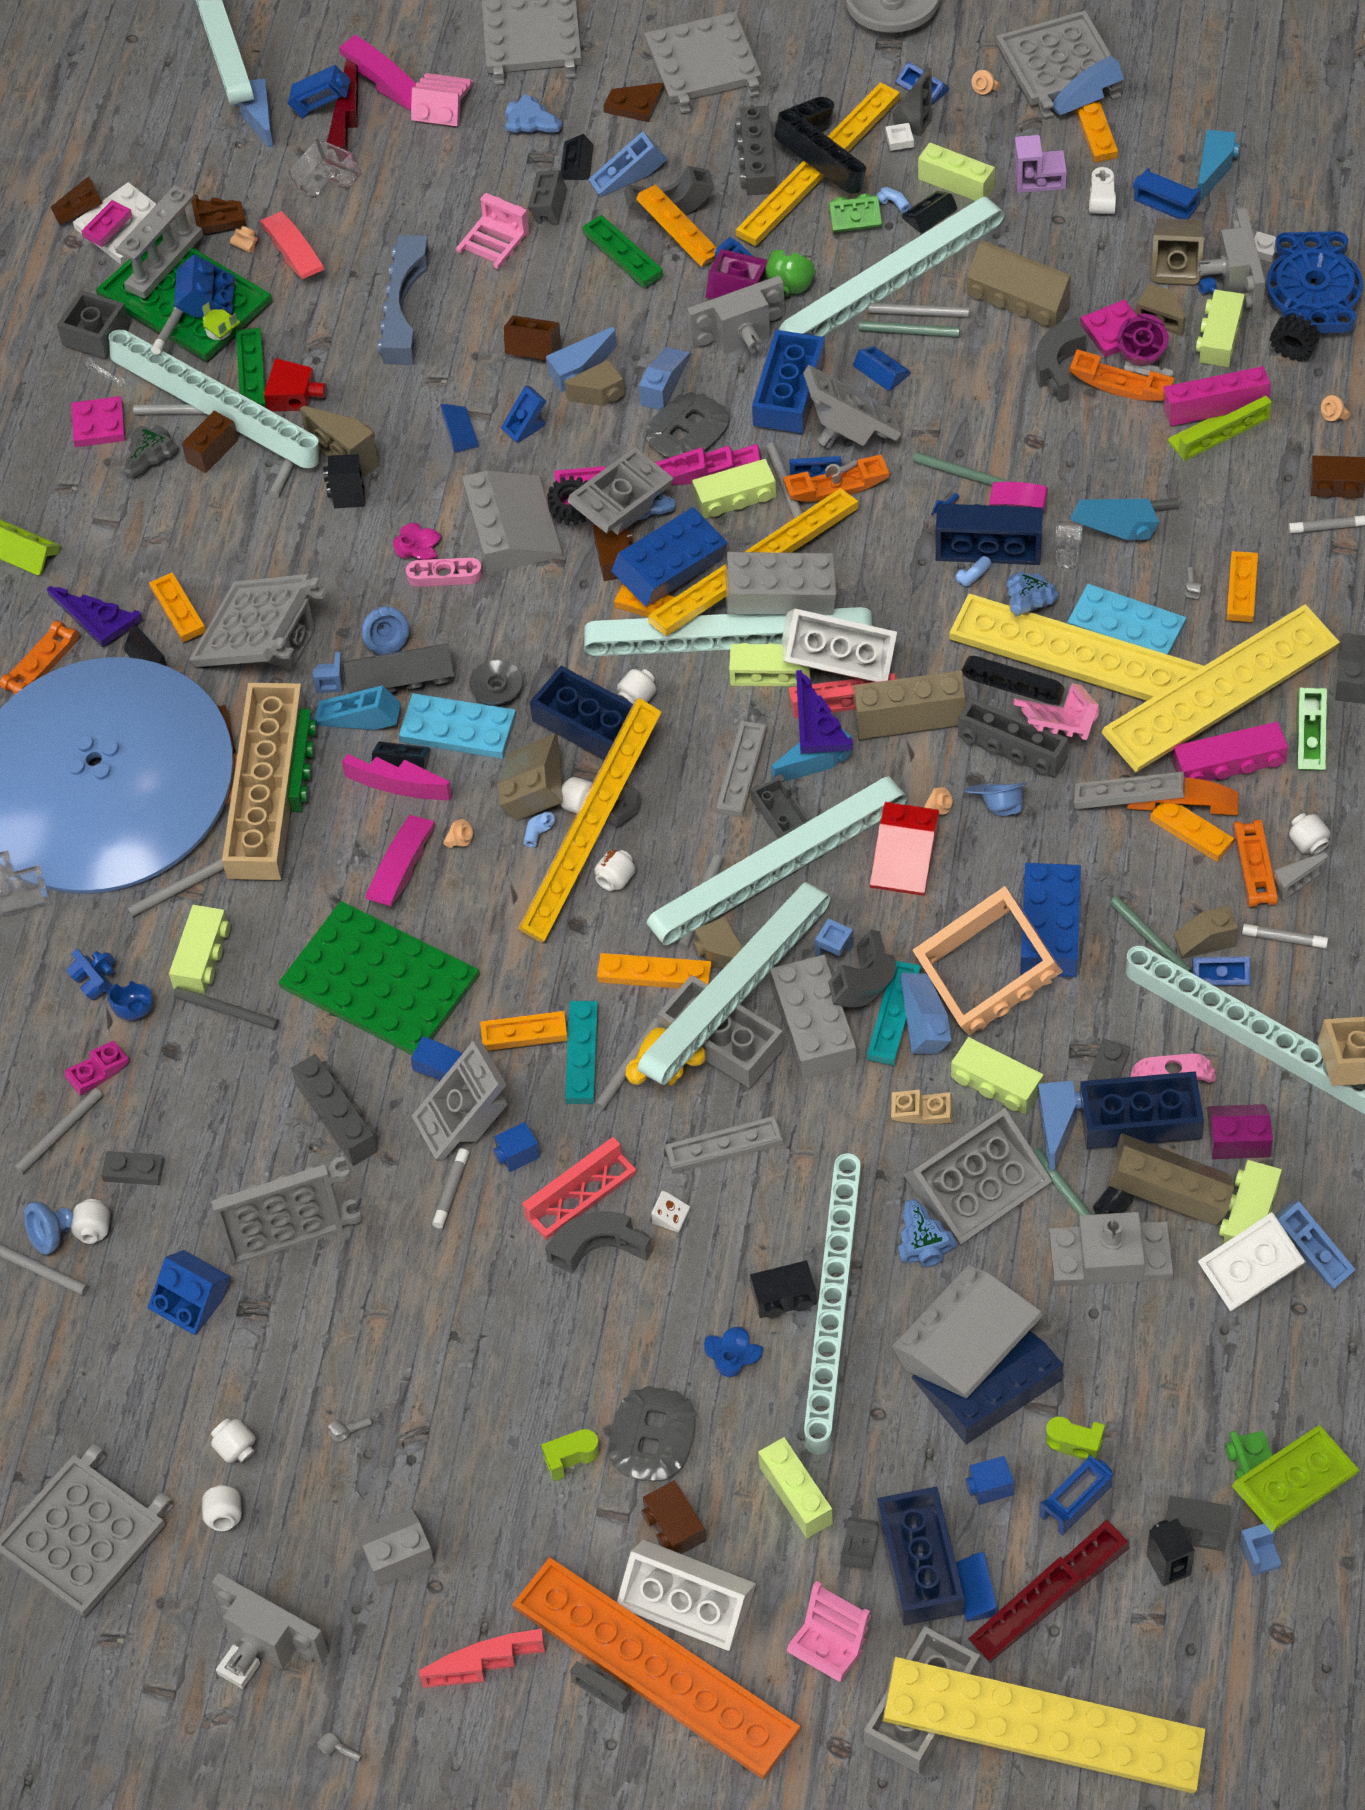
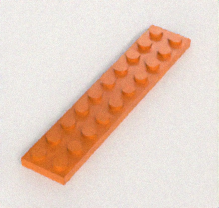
M551 1557L548 1558L512 1604L513 1609L763 1780L801 1731L800 1725Z

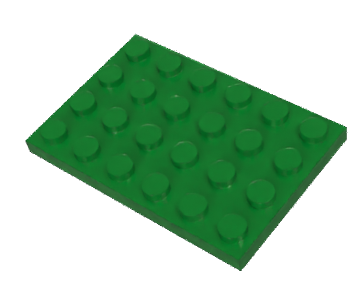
M162 234L156 239V246L163 241ZM194 248L187 252L146 299L125 290L124 282L134 273L131 259L125 262L96 289L97 295L124 303L128 315L160 333L175 308L177 268L192 255L196 254L234 275L231 315L236 313L240 324L232 329L228 337L221 340L209 338L203 326V317H192L185 312L169 337V340L206 362L236 335V330H241L272 301V296L269 292ZM147 250L141 256L142 263L149 256Z
M340 901L278 983L281 989L413 1055L422 1036L434 1039L479 978L480 972L479 969Z

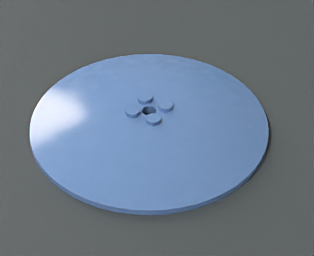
M107 657L73 663L38 678L16 693L0 708V863L24 880L44 888L69 893H100L142 883L163 873L181 861L205 838L214 826L227 801L232 784L234 757L231 737L221 712L210 696L198 684L172 668L143 659L127 657ZM99 757L102 759L95 766L88 765L89 761L93 758Z

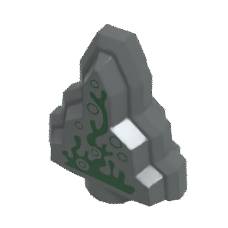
M155 425L152 429L144 426H139L131 435L132 443L129 446L131 454L125 461L124 474L133 478L144 472L150 465L159 464L164 458H171L179 450V447L171 440V436L165 428Z

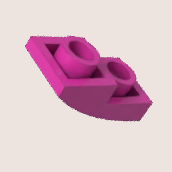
M993 482L989 505L1041 507L1045 511L1048 488L1047 486L1024 482Z
M113 1040L90 1051L89 1059L66 1069L65 1078L80 1096L115 1075L129 1063V1059Z

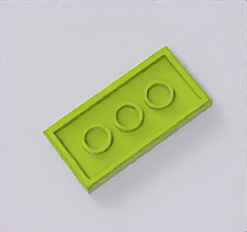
M1319 1424L1235 1480L1232 1487L1273 1533L1357 1476L1360 1469Z

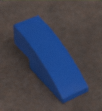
M422 1036L411 1057L413 1071L439 1079L440 1082L463 1053Z

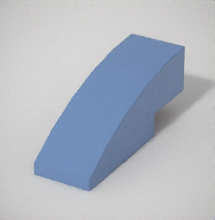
M1109 56L1081 72L1058 94L1053 101L1054 107L1052 110L1062 115L1104 98L1102 88L1124 80L1119 61Z

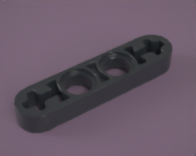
M978 656L967 657L962 668L963 675L972 681L1048 704H1058L1065 691L1064 686L1057 680Z

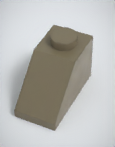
M1148 283L1137 302L1136 315L1138 316V314L1142 313L1154 315L1162 320L1168 332L1182 336L1185 327V314L1173 292L1164 287Z
M609 360L564 381L566 398L573 402L605 406L625 396L624 380Z
M1230 905L1203 911L1174 933V939L1182 959L1236 946L1238 926Z
M725 917L694 929L695 941L692 942L693 948L698 957L703 956L705 961H711L712 967L723 970L742 949L740 942Z

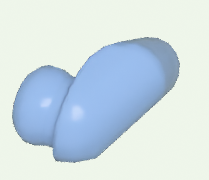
M882 187L881 191L876 194L882 204H886L889 199L893 201L901 213L911 208V204L905 196L897 190Z
M983 556L968 571L964 569L959 570L955 578L956 581L962 583V586L972 585L991 567V560Z
M544 812L528 821L523 841L525 846L530 848L536 847L539 835L553 827L555 823L553 813Z

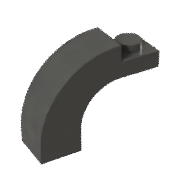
M687 166L682 176L674 184L661 188V190L686 215L698 208L709 197L715 187L709 170ZM627 184L624 189V195L628 208L643 211L646 220L656 221L636 200L639 192L647 188Z
M1077 318L1061 322L1052 327L1042 337L1036 351L1037 383L1039 387L1047 386L1049 392L1056 396L1059 403L1069 399V382L1059 366L1060 363L1074 356L1077 349L1086 352V333Z
M870 929L856 945L861 969L842 965L828 981L833 1004L845 1007L865 1006L871 1003L892 980L896 968L895 956L885 954L880 931Z
M600 1211L587 1213L567 1222L554 1234L545 1251L548 1263L573 1274L584 1256L596 1248L616 1247L647 1261L652 1254L651 1238L645 1232L632 1229L631 1217L617 1212Z

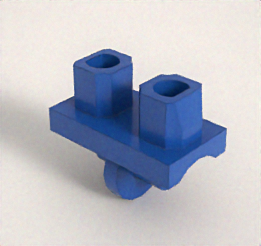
M79 949L72 952L71 955L75 958V961L66 971L78 983L87 975L90 977L80 987L84 994L92 1000L96 999L103 992L108 994L113 985L103 973L109 976L114 972L111 968L114 964V957L108 952L100 954L96 951L92 954L94 959L92 961L89 956H84Z

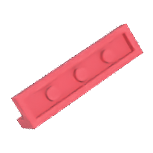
M895 673L889 674L886 681L896 680ZM855 678L812 684V688L818 696L821 695L831 709V713L855 710L851 686L874 682ZM790 687L789 695L793 716L797 718L799 717L797 687Z
M612 1137L523 1202L524 1216L543 1238L547 1240L567 1222L583 1214L637 1174L636 1169L622 1155L620 1143ZM617 1162L626 1170L619 1176L608 1175V1168ZM589 1182H602V1188L596 1193L585 1192V1187ZM580 1198L579 1205L576 1208L562 1209L563 1202L566 1199ZM546 1214L557 1215L556 1222L547 1229L539 1221Z

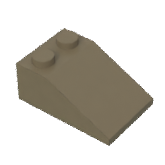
M308 406L300 408L304 430L318 438L319 452L327 459L328 456L359 454L363 477L379 466L378 450L374 440L375 433L368 425L364 426L355 418Z
M555 733L513 750L508 754L498 782L499 805L517 821L563 802L558 735Z

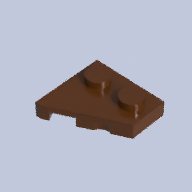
M664 83L611 89L603 105L604 113L649 122L664 92Z
M87 177L53 204L51 209L60 225L103 202L90 177Z
M194 195L195 198L191 202L196 226L202 228L203 234L246 226L241 201H225L214 197L211 198V201L200 200L198 195Z

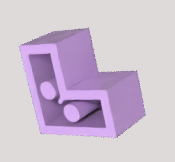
M1039 135L1015 137L1014 176L1017 193L1066 189L1067 171L1063 150L1042 152Z

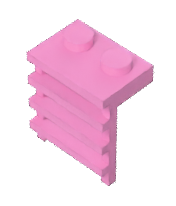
M425 73L424 78L421 77L420 82L416 83V87H412L411 120L458 126L460 124V100L474 85V81L468 78Z
M485 193L480 199L482 217L457 246L456 252L461 253L465 249L493 261V267L498 269L501 265H505L506 258L509 255L512 256L514 254L515 247L522 244L523 237H527L530 234L527 210L521 206L511 204L500 197ZM479 230L484 231V232H486V233H488V234H491V235H493V236H495V237H498V238H500V239H503V240H505V241H507V242H510V244L504 243V242H502V241H500V240H497V239L492 238V237H490V236H488V235H485V234L479 232ZM471 240L477 241L481 244L502 252V254H499L481 245L471 242Z
M1074 683L1071 684L1064 708L1016 698L1013 701L1014 705L1022 707L1021 711L1028 718L1027 722L1033 724L1037 731H1043V728L1047 727L1053 734H1057L1059 730H1062L1068 737H1072L1075 732L1084 740H1087L1092 724L1096 721L1099 713V705L1082 685Z
M816 1581L813 1584L805 1623L788 1644L787 1652L841 1682L862 1655L863 1650H861V1647L866 1640L864 1635L868 1631L867 1623L870 1621L871 1615L869 1610H861L821 1587L822 1584Z

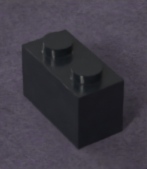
M359 454L328 456V466L323 467L324 482H329L326 485L327 497L332 498L334 509L365 507V485Z
M807 1260L750 1274L751 1290L759 1318H775L784 1312L792 1310L803 1311L817 1304L816 1288Z
M1178 1518L1170 1522L1168 1520L1158 1522L1149 1531L1147 1557L1162 1586H1167L1191 1576L1195 1550Z

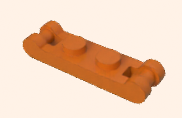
M55 620L45 636L9 674L2 676L0 688L6 691L11 690L15 695L28 684L48 674L78 641L79 631L73 628L68 629L64 623Z
M1252 820V823L1243 824L1242 821L1233 822V834L1236 839L1248 907H1257L1260 903L1277 905L1276 887L1262 820ZM1265 887L1266 892H1256V888Z

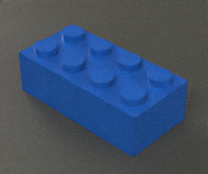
M775 329L752 404L753 426L803 434L813 401L803 372L808 365L822 371L825 360V337Z
M692 507L620 551L611 572L645 607H648L719 562L728 542Z
M1025 863L1023 911L1063 972L1057 977H1077L1081 865ZM1023 928L1020 975H1023L1043 961Z

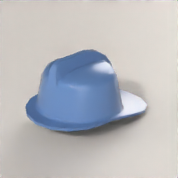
M1028 782L975 785L965 788V792L982 794L987 808L992 813L1006 816L1022 811V786L1028 784Z

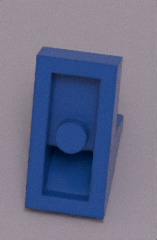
M524 386L500 428L515 442H521L546 425V422L539 417V414L547 400L531 386Z

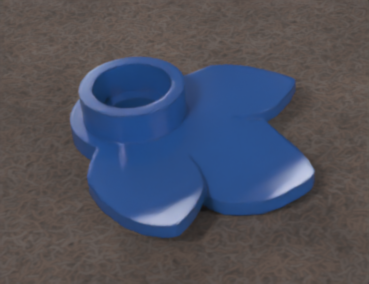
M742 1327L728 1329L723 1337L708 1335L704 1341L706 1355L714 1360L716 1369L721 1375L726 1377L736 1376L744 1365L756 1363L761 1358L763 1352L762 1346L749 1344L748 1332Z

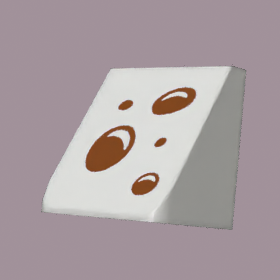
M662 1191L651 1214L652 1224L679 1233L690 1211V1206L671 1194Z

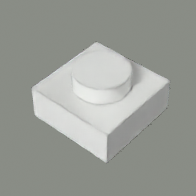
M909 123L885 127L890 151L914 147V139Z
M1257 231L1254 240L1259 259L1272 262L1276 255L1274 250L1276 237Z
M233 1644L216 1668V1672L219 1676L243 1689L259 1667L260 1661L255 1657L244 1675H239L237 1673L238 1669L234 1672L227 1665L239 1648Z

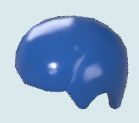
M130 981L125 987H121L116 983L108 992V1001L111 1009L118 1018L126 1021L144 1017L150 1012L154 1004L152 991L146 985L136 984L134 981Z

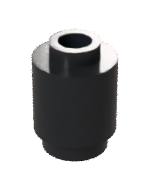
M1108 1186L1093 1205L1095 1215L1125 1213L1133 1203L1135 1195Z

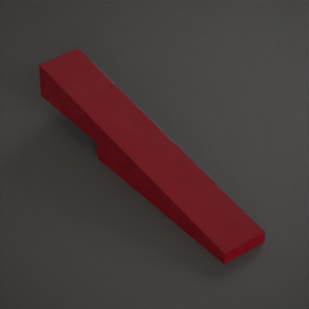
M346 59L344 73L350 79L347 96L345 98L342 96L336 101L325 146L328 164L348 162V128H358V65Z
M1108 1520L1104 1521L1064 1558L1060 1556L971 1635L968 1640L991 1663L1129 1550L1128 1540Z

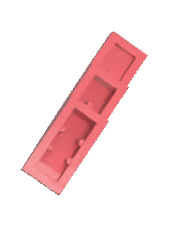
M282 211L260 220L263 230L271 236L274 246L283 254L285 263L301 279L324 270L322 263L309 243Z
M542 1629L499 1636L450 1653L419 1670L422 1687L485 1682L484 1670L515 1667L514 1655L545 1652Z

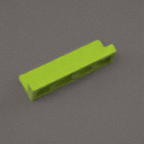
M1264 396L1227 415L1208 418L1169 437L1168 443L1186 461L1269 420L1272 402L1267 396Z
M0 519V559L35 575H41L46 556L58 555L61 545Z

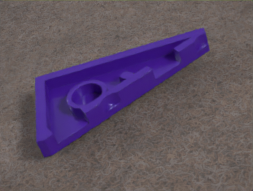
M52 586L46 588L48 595L102 647L129 630L134 624L136 625L143 620L141 613L137 610L131 613L119 609L117 604L104 603L100 599L83 594L81 597L71 595L67 589Z
M796 670L800 752L853 751L852 739L845 735L841 729L840 722L831 714V709L821 695L818 696L812 688L810 679L802 673V670Z

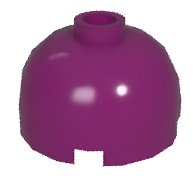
M1145 313L1138 314V316L1131 319L1129 317L1119 328L1117 342L1120 354L1132 365L1147 366L1156 363L1167 350L1169 335L1164 327L1165 324L1154 315Z

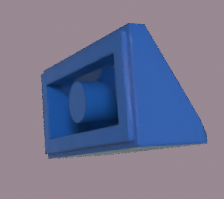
M908 61L895 82L910 90L924 71ZM933 76L932 105L950 89L945 83Z
M875 346L858 350L853 363L856 369L888 391L894 389L910 375V371Z
M441 404L442 417L454 453L479 447L467 408Z
M841 456L789 460L790 475L808 471L809 476L814 477L826 474V467L830 464L842 466Z
M1250 957L1192 958V974L1213 986L1251 985Z
M980 1552L956 1562L965 1599L964 1614L966 1622L991 1618L997 1613V1605L985 1554Z

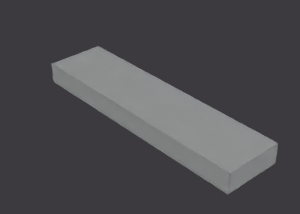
M740 721L717 802L716 813L743 817L767 733V725Z
M1184 772L1076 783L1074 794L1075 809L1183 798L1185 796Z
M776 1116L669 1143L664 1146L672 1174L783 1145V1137Z

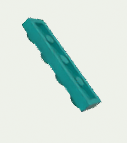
M896 960L895 973L892 980L886 986L867 1052V1060L894 1066L907 1024L900 975L902 973L921 974V965Z
M569 1001L566 1104H594L598 1001Z

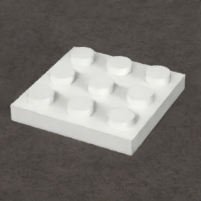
M129 182L105 198L102 204L90 209L73 221L74 228L82 234L81 231L111 200L131 209L132 217L103 247L95 244L121 265L129 259L116 253L115 249L156 205L155 202ZM176 219L170 224L171 229L177 225Z

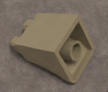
M1157 218L1153 238L1151 276L1156 283L1194 285L1199 282L1201 277L1198 273V260L1203 261L1204 232L1201 220Z

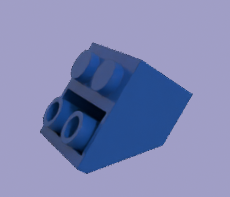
M196 254L192 255L177 268L174 307L192 317H204L202 306L209 302L211 310L223 309L231 315L235 276Z
M185 1250L166 1256L148 1309L196 1335L221 1304L231 1276Z

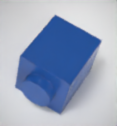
M526 1122L494 1136L496 1148L493 1149L494 1155L500 1165L503 1163L506 1165L509 1172L540 1158L538 1143Z
M1005 1456L969 1465V1477L965 1478L966 1486L970 1496L975 1495L978 1505L1013 1496L1014 1481Z

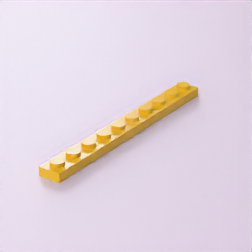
M880 82L828 137L849 152L900 100V92ZM803 161L736 229V236L757 246L819 183L824 175Z
M840 488L744 552L792 553L857 510L858 500ZM725 565L649 614L648 623L665 636H668L725 598Z
M641 698L636 699L518 927V930L540 943L545 941L661 714L660 710Z

